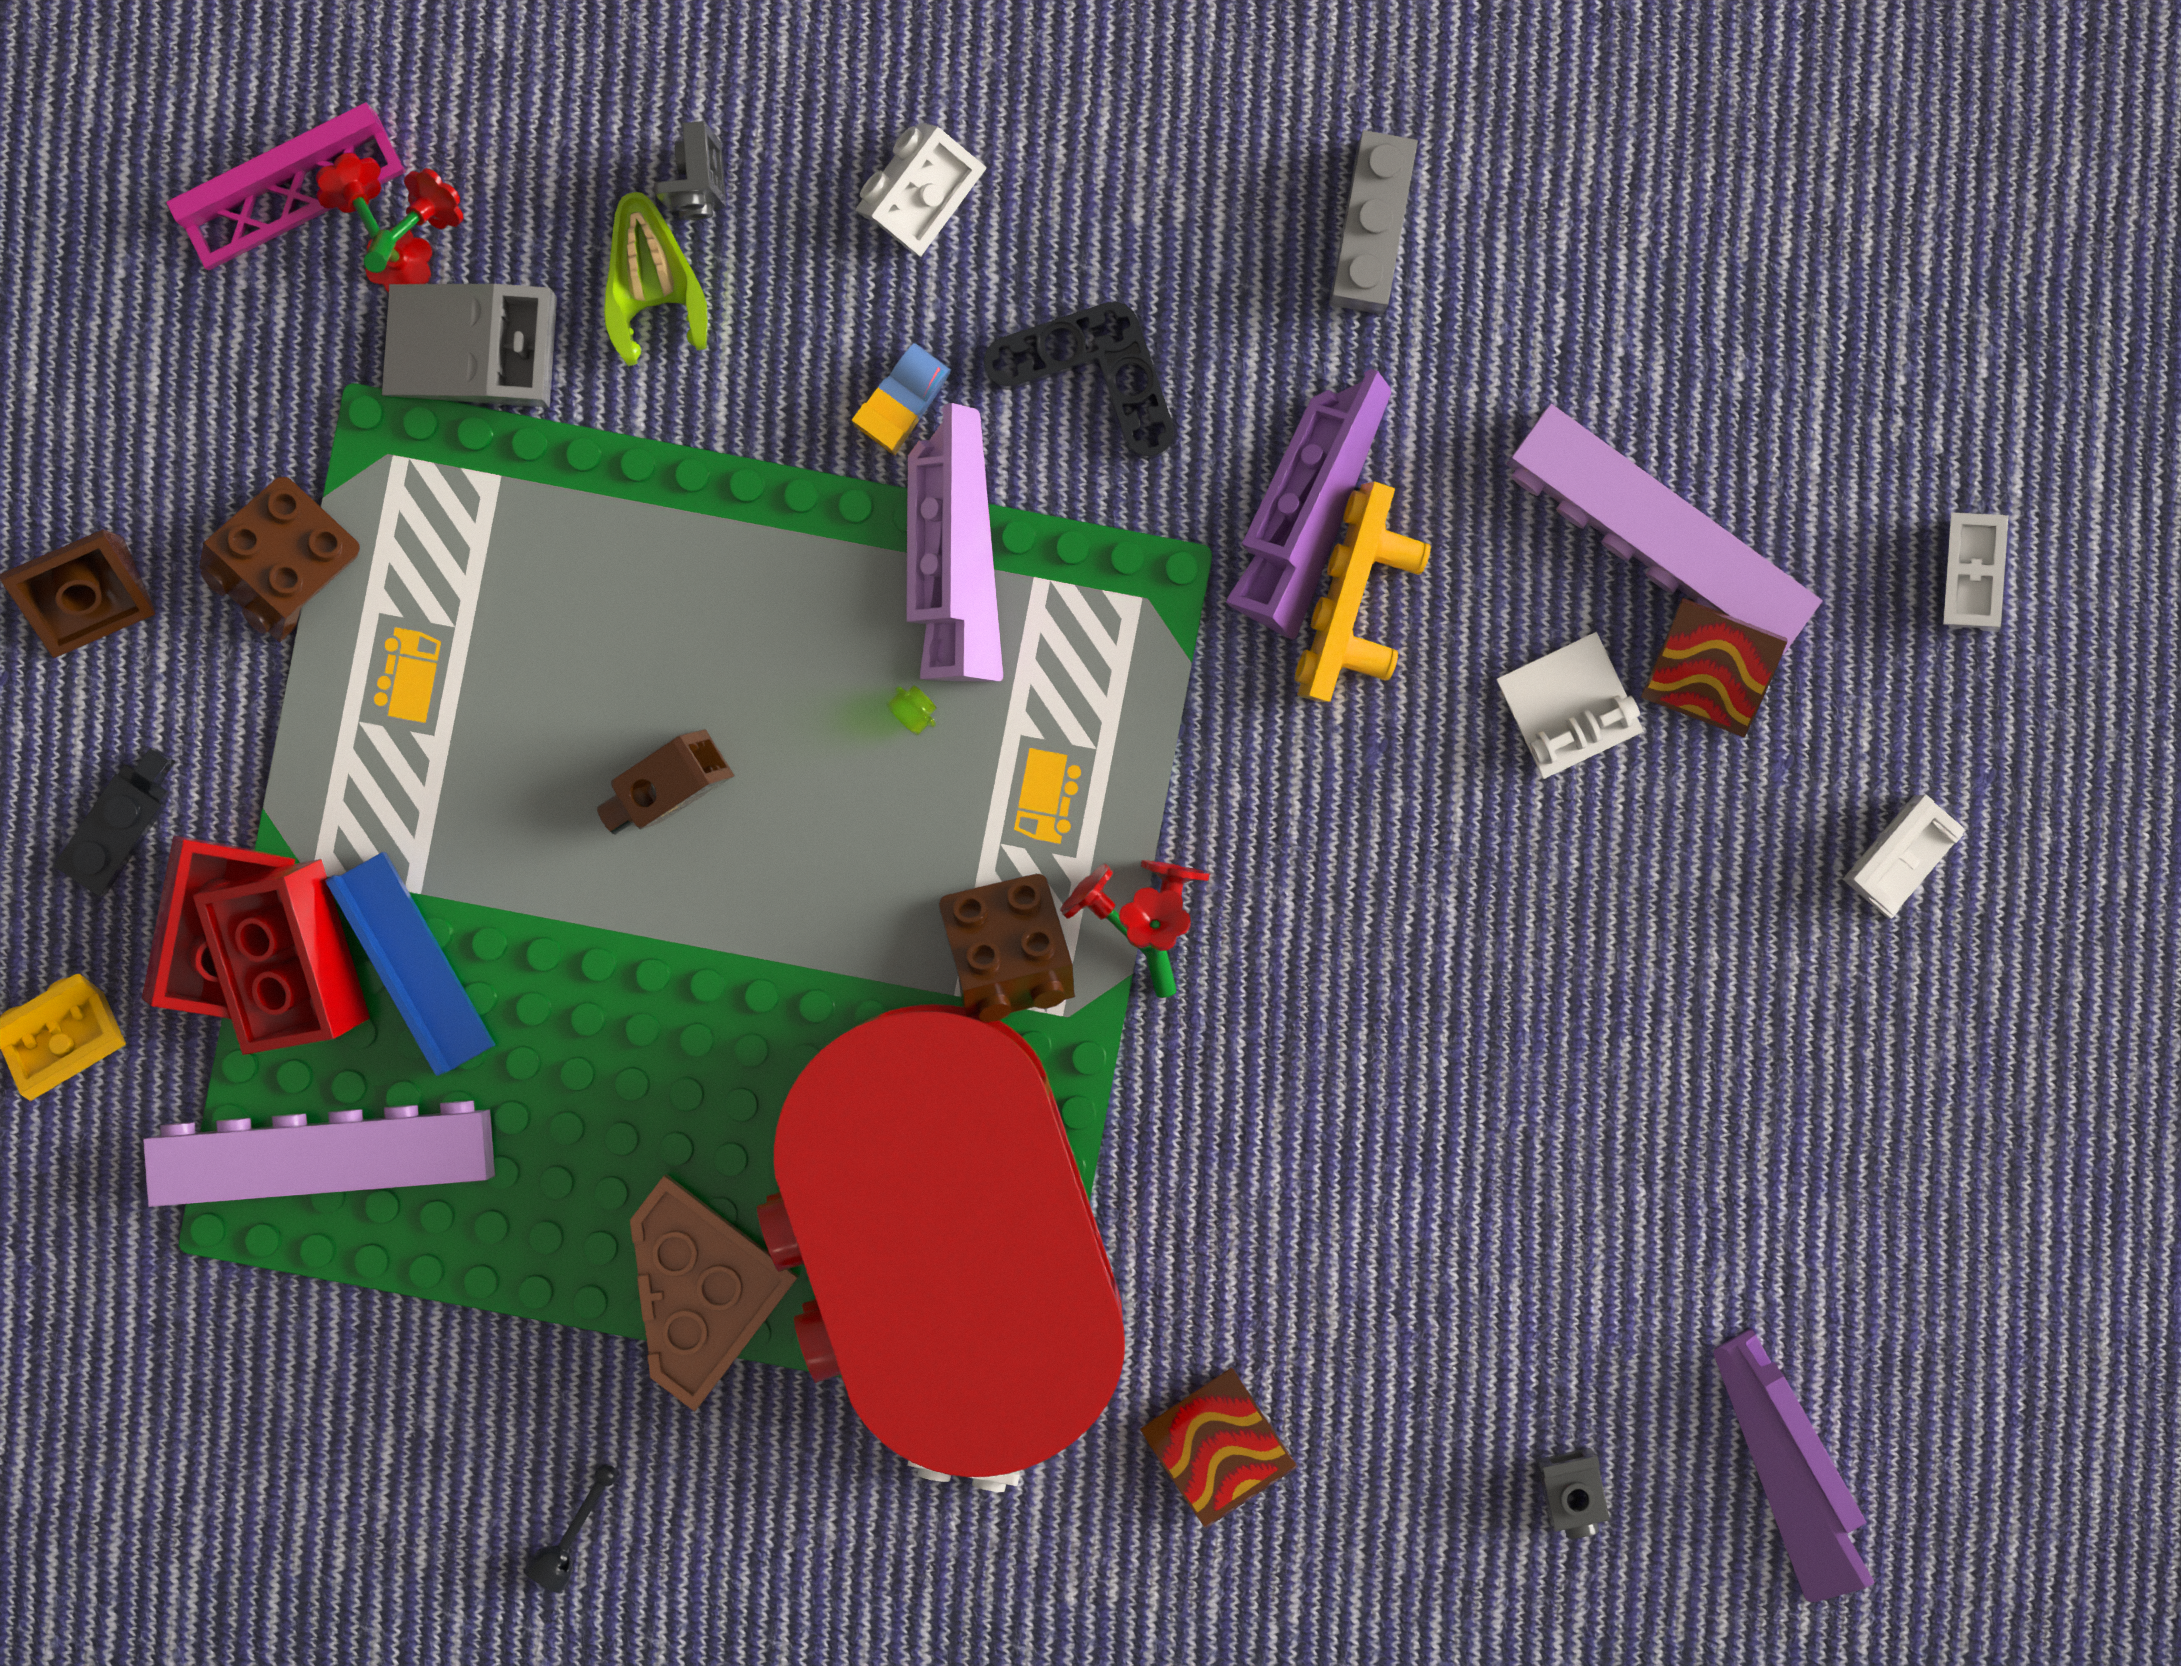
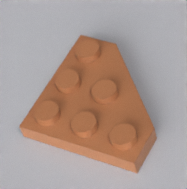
M665 1174L630 1219L631 1234L636 1253L637 1280L642 1318L645 1322L650 1378L695 1412L799 1275L791 1269L778 1272L768 1251Z

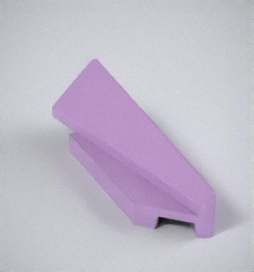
M949 403L945 404L941 409L943 412V422L931 439L918 441L908 455L906 622L926 624L920 668L921 680L1001 681L1003 678L981 418L977 409Z

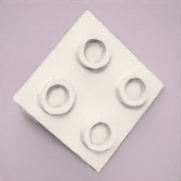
M1597 632L1496 679L1543 779L1644 732L1637 718L1640 716L1639 708L1632 696L1627 697Z

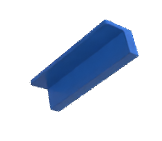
M386 852L379 853L342 875H333L325 880L436 1076L452 1071L495 1046L493 1039Z

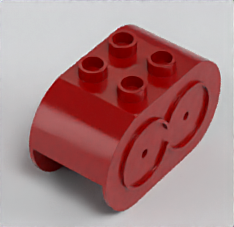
M924 1004L902 1007L869 1018L848 1030L824 1047L808 1063L789 1091L780 1113L774 1142V1170L780 1192L766 1196L767 1202L757 1205L761 1230L775 1268L778 1272L804 1264L816 1298L803 1303V1313L794 1316L798 1341L811 1377L817 1383L842 1375L850 1402L867 1428L895 1453L929 1470L962 1477H990L1013 1473L1039 1464L1071 1445L1098 1419L1116 1389L1125 1355L1122 1304L1118 1286L1044 1067L1033 1048L1013 1028L1000 1020L994 1022L982 1021L978 1014L966 1017L964 1007Z

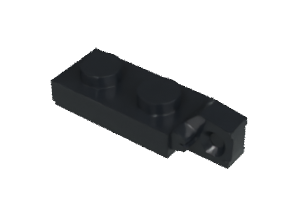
M149 748L135 769L125 764L119 773L113 776L53 866L98 897H104L166 807V804L163 802L169 792L160 785L176 761L158 749Z

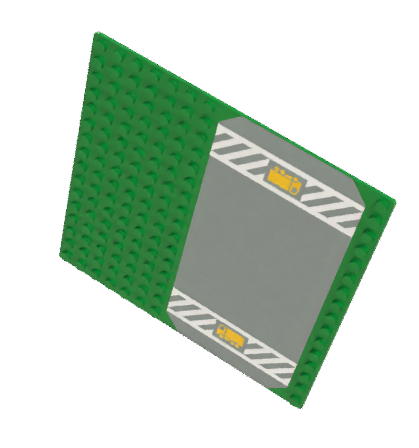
M357 383L347 385L343 390L321 508L357 540L360 550L357 558L301 608L255 850L295 859L294 864L322 859L327 879L333 875H342L379 853L386 852L493 1039L495 1046L452 1071L436 1076L333 895L370 1019L334 1039L242 1055L232 1020L222 1017L200 1132L217 1131L216 1121L226 1119L250 1118L251 1128L273 1126L272 1116L306 1113L307 1124L329 1122L328 1112L362 1109L363 1119L385 1118V1107L418 1105L419 1115L441 1113L440 1103L474 1100V1110L490 1109L495 1176L482 1181L186 1204L179 1238L180 1249L184 1253L647 1341L645 1322L642 1318L637 1280L638 1269L635 1246L632 1241L630 1219L665 1174L670 1176L768 1251L757 1214V1205L766 1203V1196L780 1192L774 1170L776 1128L782 1107L798 1076L824 1047L869 1018L887 1011L914 1005L945 1004L962 1007L959 977L940 914L939 902L941 898L948 894L1032 874H1041L1048 881L1073 964L1075 997L1066 999L1059 1005L1051 1008L1040 1009L1033 1007L1013 1012L1000 1021L1013 1028L1027 1041L1044 1067L1090 1203L1138 948L1132 946L1128 939L1108 919L1100 920L1088 907L1081 909L1070 919L1062 915L1060 908L1072 895L1076 886L1084 878L1092 875L1104 863L1110 867L1113 874L1104 885L1103 892L1116 904L1114 910L1118 914L1125 904L1133 902L1134 895L1138 890L1150 887L1152 871L1140 866L1142 860L1155 861L1212 561L1211 549L1203 544L988 504L1003 678L1001 681L995 682L921 680L920 668L926 624L906 622L908 488L446 400L383 396L382 388ZM706 729L735 776L656 825L640 830L633 823L618 834H612L605 827L597 812L599 805L616 795L611 786V781L676 737ZM652 784L653 794L656 796V790ZM801 1264L790 1268L799 1277L737 1358L809 1372L798 1341L794 1316L803 1313V1303L816 1298L805 1265Z

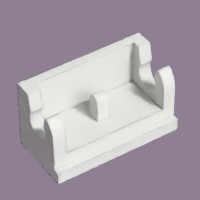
M1951 512L1943 625H1949V628L1953 629L1969 627L1980 628L1982 631H2000L2009 515Z
M1926 794L1914 795L1842 880L1888 919H1892L1902 904L1954 843L1959 841L1965 830L1935 804Z

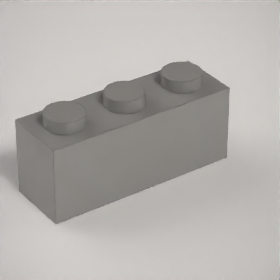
M1366 130L1362 131L1357 146L1329 300L1330 306L1380 315L1384 314L1390 298L1418 140Z

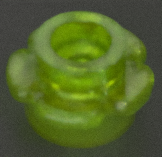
M913 685L908 691L899 686L895 688L896 695L886 706L909 731L918 736L928 725L931 728L936 726L935 720L930 715L937 707L918 687Z

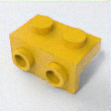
M75 974L54 982L46 992L22 1006L8 1009L0 1016V1049L20 1095L29 1101L39 1097L126 1045L104 992L81 974Z

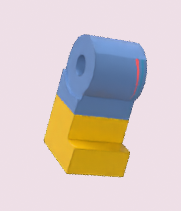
M914 343L898 361L888 378H884L867 403L864 402L852 418L854 427L895 456L944 385L951 369Z

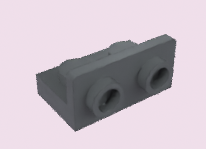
M705 121L682 123L684 140L675 141V158L679 175L685 174L686 179L654 183L655 195L671 213H679V218L682 220L711 218L713 216L712 209L727 208L721 142Z

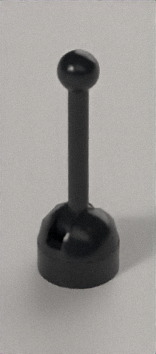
M603 1464L596 1469V1482L558 1546H545L530 1558L523 1572L533 1581L559 1594L563 1592L573 1571L572 1559L568 1554V1549L604 1488L616 1481L617 1472L612 1465Z

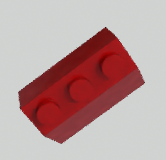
M173 835L142 1000L153 1007L231 1019L193 895L274 868L293 865L295 859L227 844Z
M322 859L274 868L193 895L242 1055L334 1039L370 1019L334 898L325 881L327 875Z

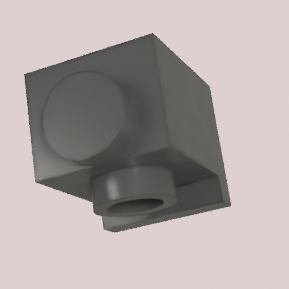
M1586 1448L1536 1459L1549 1523L1554 1531L1565 1530L1566 1538L1569 1539L1587 1537L1598 1533V1523L1609 1521L1610 1518L1599 1470V1460L1593 1450ZM1576 1489L1584 1490L1587 1496L1586 1502L1580 1507L1572 1508L1568 1506L1567 1498L1570 1492Z

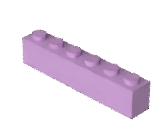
M1550 404L1544 410L1506 463L1515 470L1511 478L1517 484L1536 496L1541 491L1547 493L1560 503L1556 508L1557 512L1577 527L1583 529L1588 523L1605 536L1601 543L1616 556L1625 561H1629L1631 556L1638 559L1650 568L1646 576L1660 588L1671 594L1678 588L1693 599L1695 603L1786 637L1788 642L1782 655L1785 654L1823 601L1553 404Z
M474 1100L440 1103L441 1113L419 1115L418 1105L385 1107V1118L363 1119L362 1109L328 1112L329 1122L307 1124L306 1113L272 1116L273 1126L251 1128L250 1118L216 1121L217 1131L195 1132V1122L160 1125L161 1135L143 1139L148 1207L488 1180L495 1176L490 1109L474 1110Z

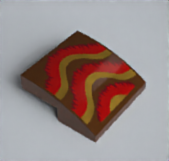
M1682 598L1642 691L1641 698L1745 738L1788 640L1786 637Z
M1232 1367L1140 1428L1150 1447L1204 1528H1208L1298 1467Z

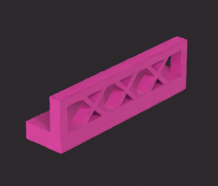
M365 102L166 203L175 221L185 228L204 268L209 271L333 209L324 208L320 205L318 199L300 194V190L307 172L317 167L323 168L334 165L329 161L340 155L354 153L355 148L376 139L388 165L380 168L381 173L378 177L380 184L382 185L406 173L377 113ZM293 180L290 190L279 187ZM267 192L287 197L281 218L270 224L250 218L257 197ZM297 201L308 204L294 211ZM243 205L240 215L230 212L231 210ZM219 216L238 222L231 243L211 252L199 226ZM247 225L258 229L244 236Z

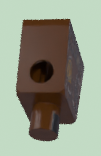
M706 729L680 735L611 781V786L616 795L599 805L597 812L605 827L614 835L633 823L641 830L664 821L735 775ZM652 784L655 787L656 796L653 794Z

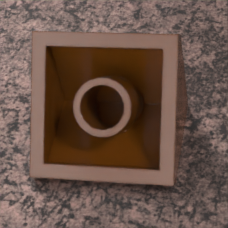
M104 529L0 574V581L53 658L155 615L154 606L124 537Z

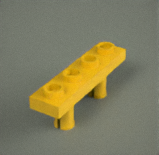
M1378 482L1361 484L1360 490H1354L1347 501L1343 521L1349 523L1343 545L1338 543L1334 547L1327 568V575L1333 577L1327 598L1320 597L1312 615L1311 628L1317 630L1311 651L1304 650L1297 664L1295 681L1301 683L1297 693L1298 696L1316 702H1330L1339 671L1343 667L1388 681L1394 672L1398 659V650L1353 636L1352 630L1368 576L1375 561L1420 575L1424 571L1430 555V544L1386 530L1385 521L1395 491L1393 487Z

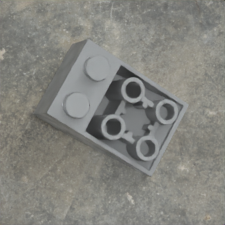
M389 284L382 395L550 408L557 307L556 295L548 287L506 284Z

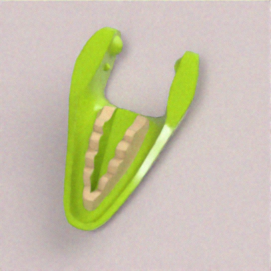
M633 192L626 194L619 201L615 212L610 264L605 291V326L612 344L628 366L638 364L637 359L641 354V348L633 339L634 330L631 328L630 321L643 309L668 302L686 306L688 313L686 320L690 324V329L686 334L687 340L691 345L695 346L697 351L706 349L708 326L707 302L693 270L655 204L643 193Z

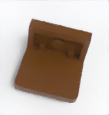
M278 477L203 542L199 568L202 570L201 575L204 581L214 592L221 596L228 594L243 608L242 614L255 630L262 634L269 632L280 643L296 629L300 609L357 558L360 546L356 539L288 477Z
M1041 874L1027 875L948 894L941 898L939 902L940 914L959 977L961 1002L966 1017L978 1014L982 1021L994 1022L1005 1018L1013 1012L1033 1007L1040 1009L1051 1008L1059 1005L1066 999L1075 997L1073 964L1045 876Z

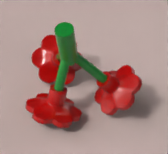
M345 153L335 160L334 165L321 168L316 175V182L320 187L316 197L320 205L328 209L338 207L344 213L358 212L371 237L367 245L364 265L366 267V275L372 283L384 285L388 293L389 284H426L431 277V270L427 263L432 257V248L425 239L414 238L410 229L415 224L423 225L427 220L432 226L441 230L448 225L457 227L464 219L463 213L458 207L460 204L458 192L451 185L443 183L440 176L431 169L424 168L419 173L411 171L404 177V184L409 191L407 198L410 206L406 209L407 216L395 227L391 228L390 231L380 230L367 206L369 200L377 197L381 191V184L378 180L381 173L380 166L373 158L360 159L354 153Z
M1142 860L1140 867L1152 871L1162 880L1160 892L1150 887L1141 888L1135 893L1133 902L1125 904L1118 914L1114 910L1116 904L1103 892L1104 885L1113 874L1110 867L1104 863L1092 875L1084 878L1076 886L1072 895L1060 908L1062 915L1070 919L1078 911L1088 907L1100 920L1108 919L1128 939L1132 946L1137 947L1146 956L1155 995L1159 998H1167L1174 995L1177 989L1167 950L1175 945L1177 936L1185 934L1191 926L1190 915L1183 910V899L1181 897L1183 885L1194 880L1208 881L1210 873L1166 862Z

